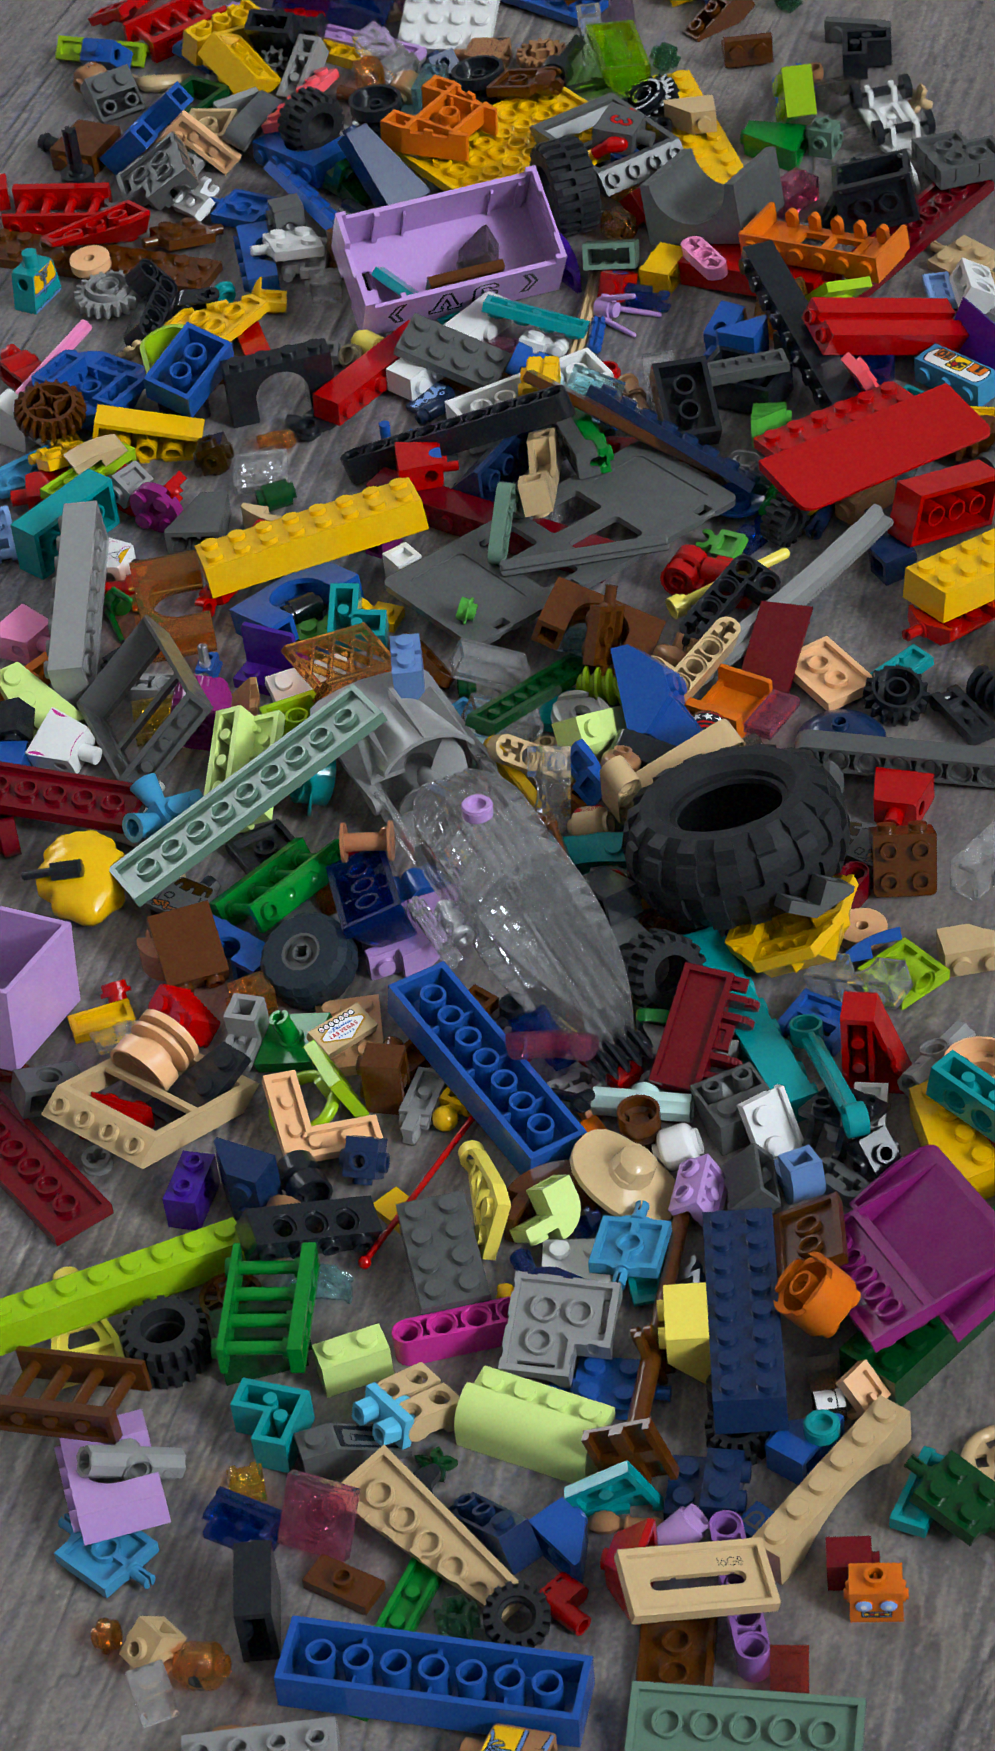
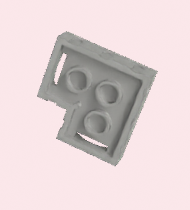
M515 1271L514 1292L511 1293L508 1310L509 1319L508 1324L505 1326L502 1343L503 1352L502 1357L499 1359L498 1370L520 1377L544 1379L559 1387L571 1388L577 1356L612 1360L616 1319L623 1296L621 1283L610 1281L605 1283L593 1279L575 1277L570 1279L558 1275L540 1273L535 1275L528 1274V1272ZM605 1302H610L605 1334H600ZM526 1363L552 1366L554 1368L526 1365Z

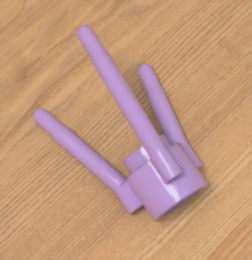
M602 293L601 296L597 297L593 306L595 316H603L607 325L633 338L636 337L635 332L611 319L617 318L620 312L650 317L662 316L660 312L620 306V303L616 301L636 298L634 293L615 295Z

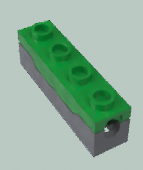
M574 407L575 412L571 417L551 424L552 428L556 427L560 447L579 480L600 475L601 473L612 472L610 461L614 460L612 447L606 443L604 433H600L596 421L593 422L591 415Z

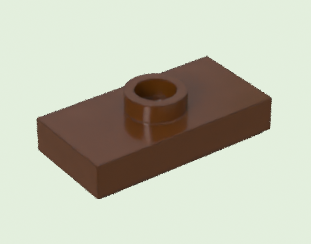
M323 1553L302 1579L303 1588L365 1616L386 1589L384 1580Z

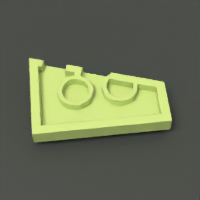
M18 661L0 669V693L3 698L8 700L19 697L35 708L33 738L51 707L60 710L82 724L86 723L79 710Z

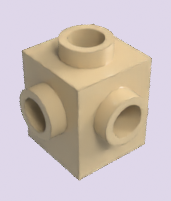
M139 1616L133 1628L128 1632L119 1655L130 1665V1670L139 1677L167 1676L169 1671L175 1666L176 1658L187 1637L164 1616Z

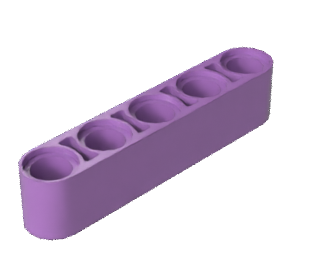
M722 1510L716 1512L709 1520L710 1541L746 1538L743 1521L736 1512ZM734 1572L729 1575L717 1576L719 1585L745 1582L741 1575L734 1574ZM763 1613L726 1616L739 1676L748 1682L765 1680L771 1673V1653Z

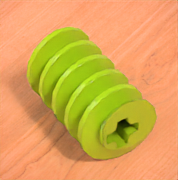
M584 666L582 674H579L575 690L589 692L588 697L596 700L600 697L605 702L607 700L611 706H615L618 701L622 705L617 678L613 677L612 669L608 668L605 676H602L600 667H596L594 674L590 675L589 667Z

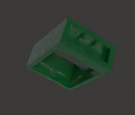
M194 75L189 76L180 83L194 99L203 100L195 107L188 105L184 109L187 113L190 112L191 108H213V102L230 96L229 86Z

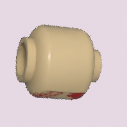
M602 805L579 807L574 810L571 819L567 822L569 836L587 835L596 832H615L616 829L613 814Z

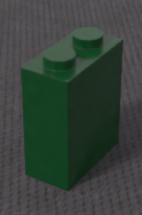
M250 1301L239 1304L237 1314L287 1313V1310H292L293 1304L290 1301ZM222 1309L209 1312L214 1337H218ZM235 1328L233 1341H282L283 1337L289 1336V1331H287V1328ZM310 1339V1342H309V1350H308V1351L312 1350L311 1339ZM231 1355L228 1373L223 1374L226 1386L240 1383L242 1378L257 1379L289 1371L290 1365L288 1358H283L282 1355Z

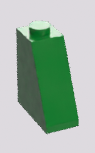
M749 120L745 130L742 129L740 134V144L744 145V155L754 158L765 147H776L779 168L796 173L808 148V141L805 138L807 125Z

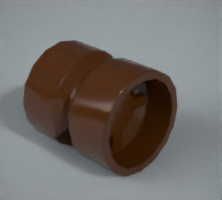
M647 1095L629 1096L623 1099L617 1106L619 1134L634 1143L641 1144L653 1154L652 1144L657 1143V1133L662 1129L660 1106L654 1098Z

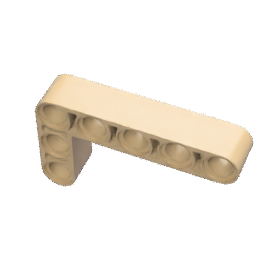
M721 719L637 772H634L623 756H615L600 769L602 800L618 822L624 825L627 821L628 809L634 806L633 798L641 788L653 783V777L665 769L673 768L683 763V760L698 754H706L720 750V748L736 745L743 747L745 742L727 719Z

